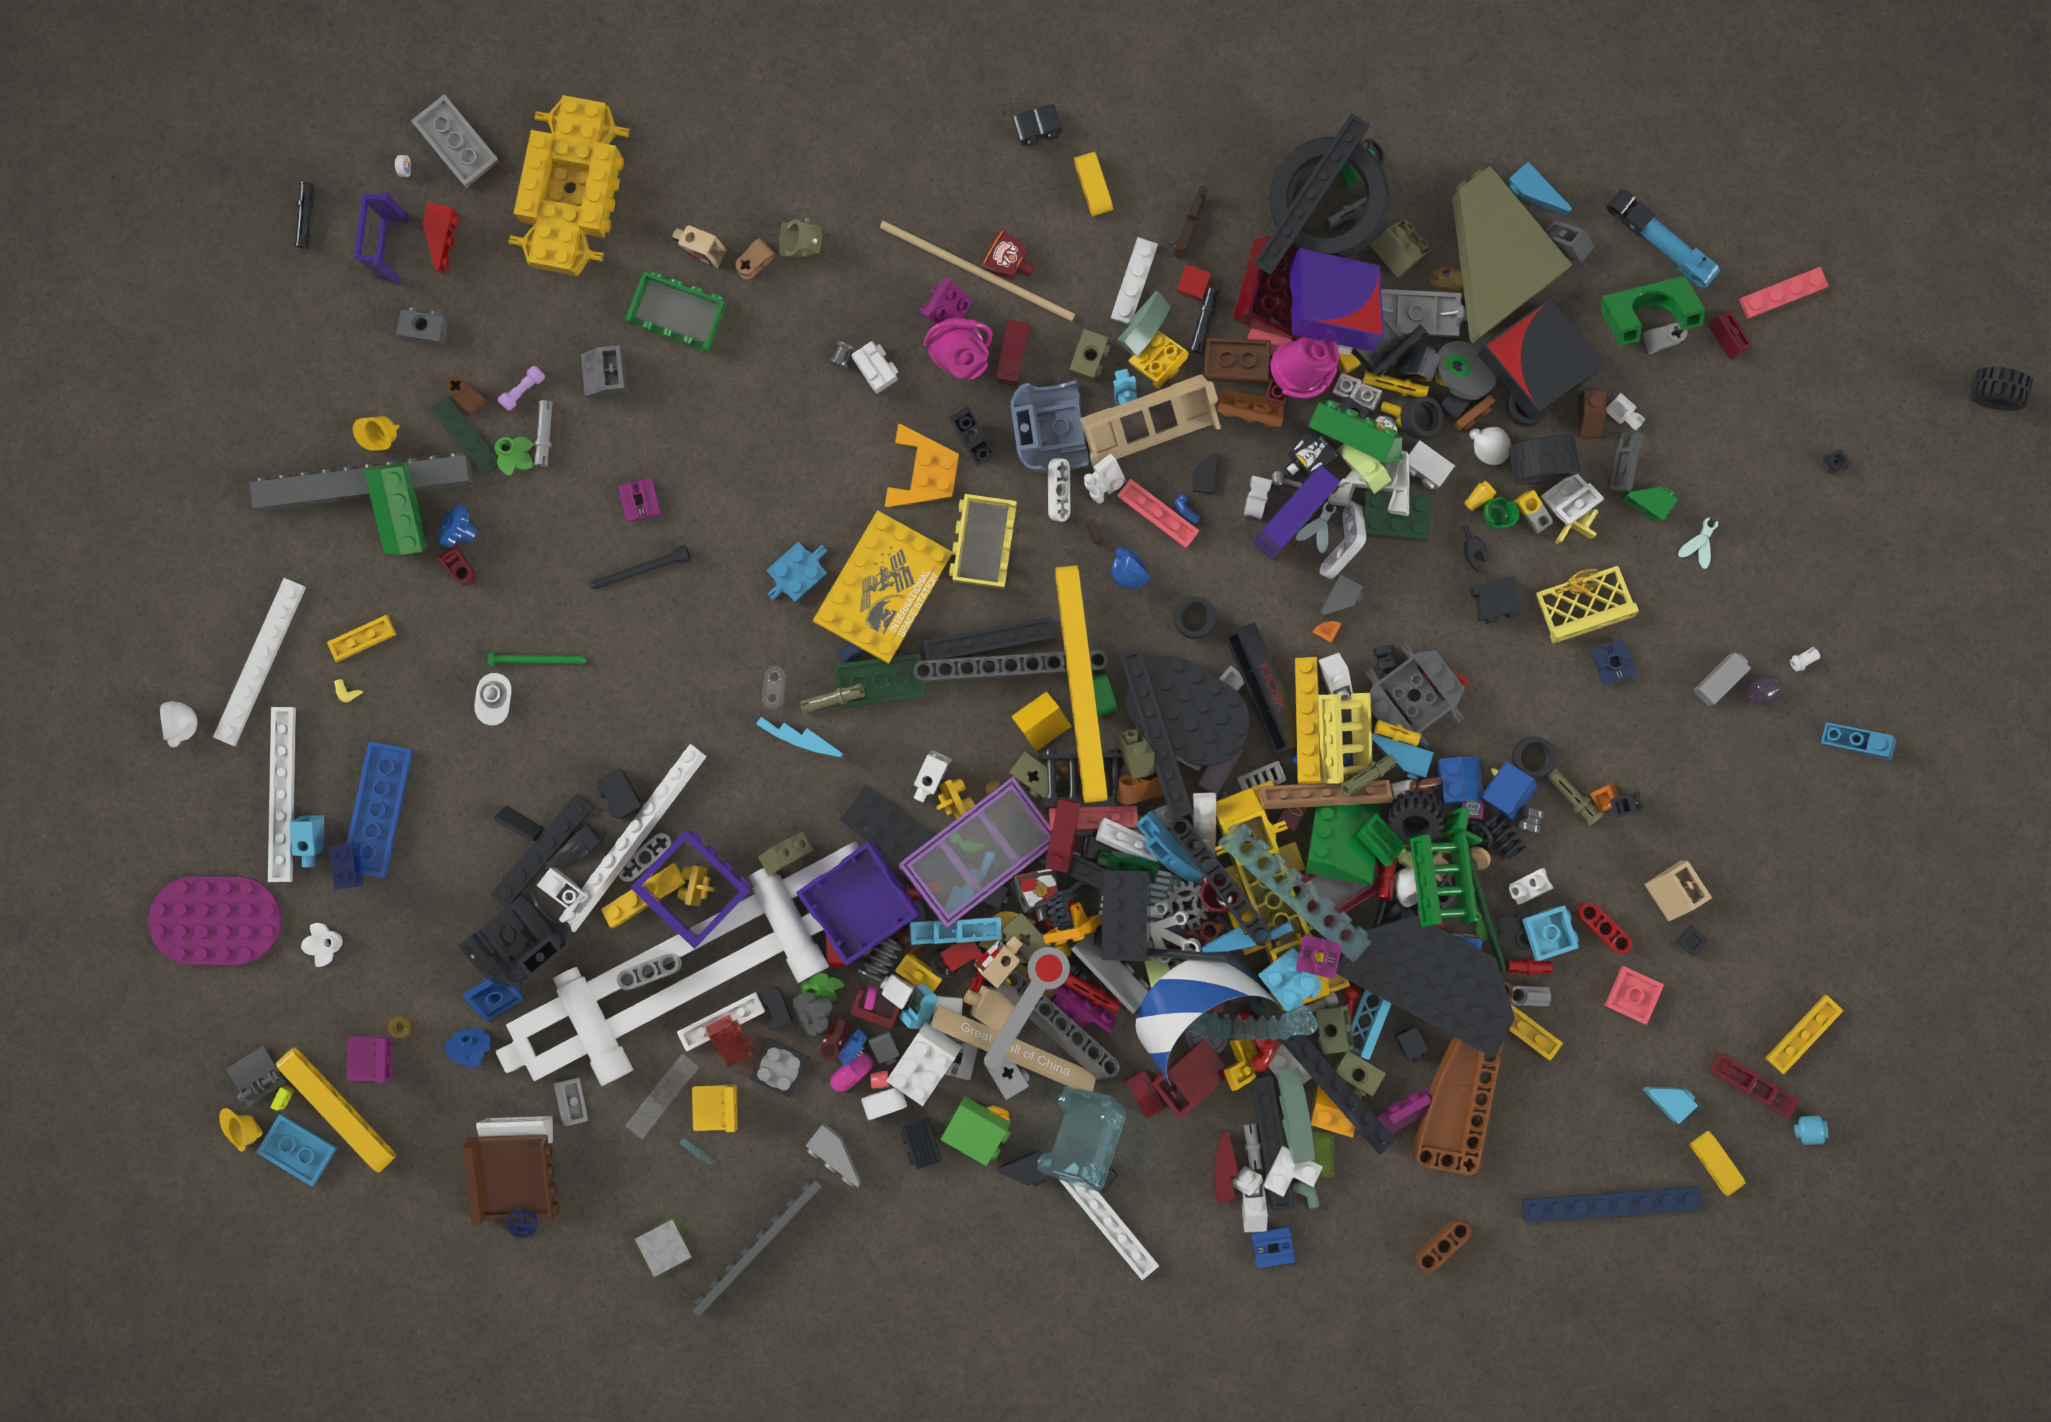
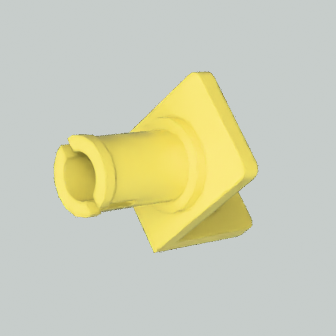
M1589 510L1578 521L1573 522L1571 525L1565 524L1555 543H1561L1570 528L1589 539L1594 538L1597 533L1590 530L1589 527L1598 514V510Z

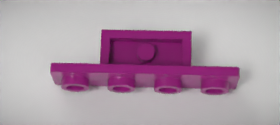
M1064 984L1051 989L1056 994L1050 1001L1079 1027L1085 1029L1094 1021L1108 1033L1113 1031L1117 1017L1101 1005L1093 1004L1091 999L1077 993Z
M1431 1086L1410 1094L1408 1099L1401 1103H1394L1387 1111L1376 1117L1391 1134L1421 1117L1423 1107L1432 1103L1428 1096Z

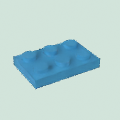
M279 1114L256 1153L313 1187L338 1147L286 1115Z

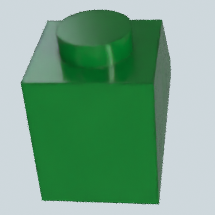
M1665 487L1632 491L1622 498L1657 523L1665 519L1678 500L1674 497V493Z

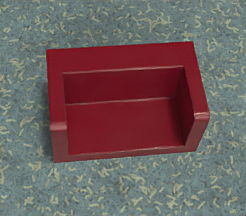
M861 988L851 1014L892 1030L900 1008L886 997L877 994L874 1009H864L868 990Z

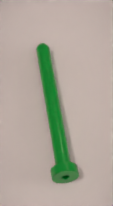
M489 651L488 664L494 667L496 663L584 664L586 663V657L571 655H496L495 651Z

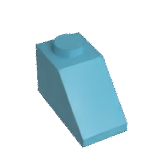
M1645 1087L1642 1089L1677 1124H1680L1698 1106L1693 1101L1695 1097L1687 1089L1682 1090L1675 1087Z

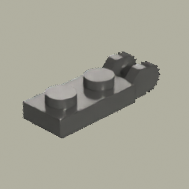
M1629 432L1622 433L1616 450L1609 487L1611 491L1632 492L1639 449L1643 443L1642 433L1634 432L1632 435Z

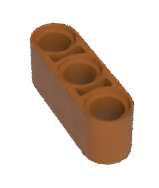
M1154 767L1153 775L1133 779L1131 774L1121 776L1118 782L1116 799L1122 804H1134L1164 795L1156 768Z
M1461 1219L1450 1221L1417 1252L1415 1257L1417 1265L1425 1272L1435 1271L1470 1238L1471 1228ZM1458 1225L1464 1226V1232L1461 1235H1455L1454 1233ZM1442 1240L1448 1241V1246L1445 1250L1438 1249V1244ZM1430 1255L1432 1257L1431 1263L1429 1265H1422L1423 1257Z

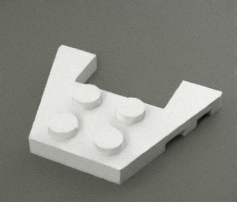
M1401 451V458L1398 461L1384 463L1378 460L1391 478V481L1381 488L1380 491L1393 492L1388 511L1391 514L1408 516L1409 454L1407 451ZM1352 470L1346 479L1341 480L1338 490L1335 494L1330 495L1328 501L1332 505L1348 507L1355 487L1369 488Z

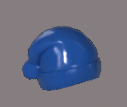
M1117 548L1116 558L1111 568L1113 580L1125 589H1136L1146 585L1151 576L1140 557L1131 549Z

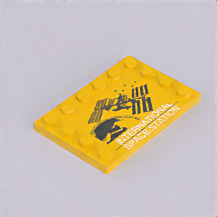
M877 510L814 617L813 623L889 664L951 558L952 551Z

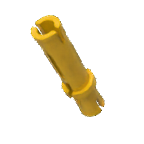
M1367 370L1362 384L1402 393L1401 396L1405 397L1406 395L1414 397L1427 396L1429 386L1412 383L1409 379L1404 381L1386 375L1378 378L1373 372Z

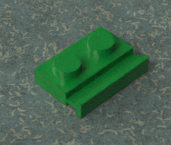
M1377 814L1372 815L1357 834L1359 839L1385 867L1390 866L1406 846Z

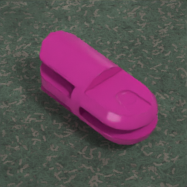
M858 1053L861 1056L857 1055L856 1060L852 1059L847 1067L843 1065L833 1074L830 1080L832 1088L840 1092L849 1090L871 1070L873 1066L872 1057L868 1053Z

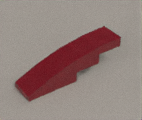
M1721 1052L1709 1070L1788 1120L1800 1101Z

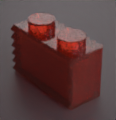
M728 1015L706 1026L708 1037L727 1067L730 1068L732 1065L734 1066L736 1063L738 1064L740 1061L742 1062L744 1059L746 1060L752 1056L750 1048L753 1047L748 1035L743 1036L741 1033L743 1029L738 1019L733 1020L731 1015Z

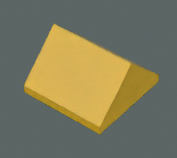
M1047 691L1011 716L1036 752L1072 727L1060 707Z

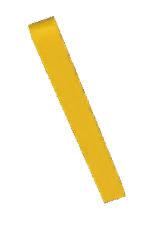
M1078 566L1055 567L1084 802L1107 801V788Z

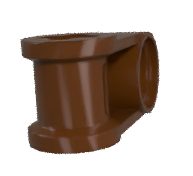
M452 376L447 380L446 390L472 417L488 402L461 377ZM456 384L461 387L459 391L454 388Z

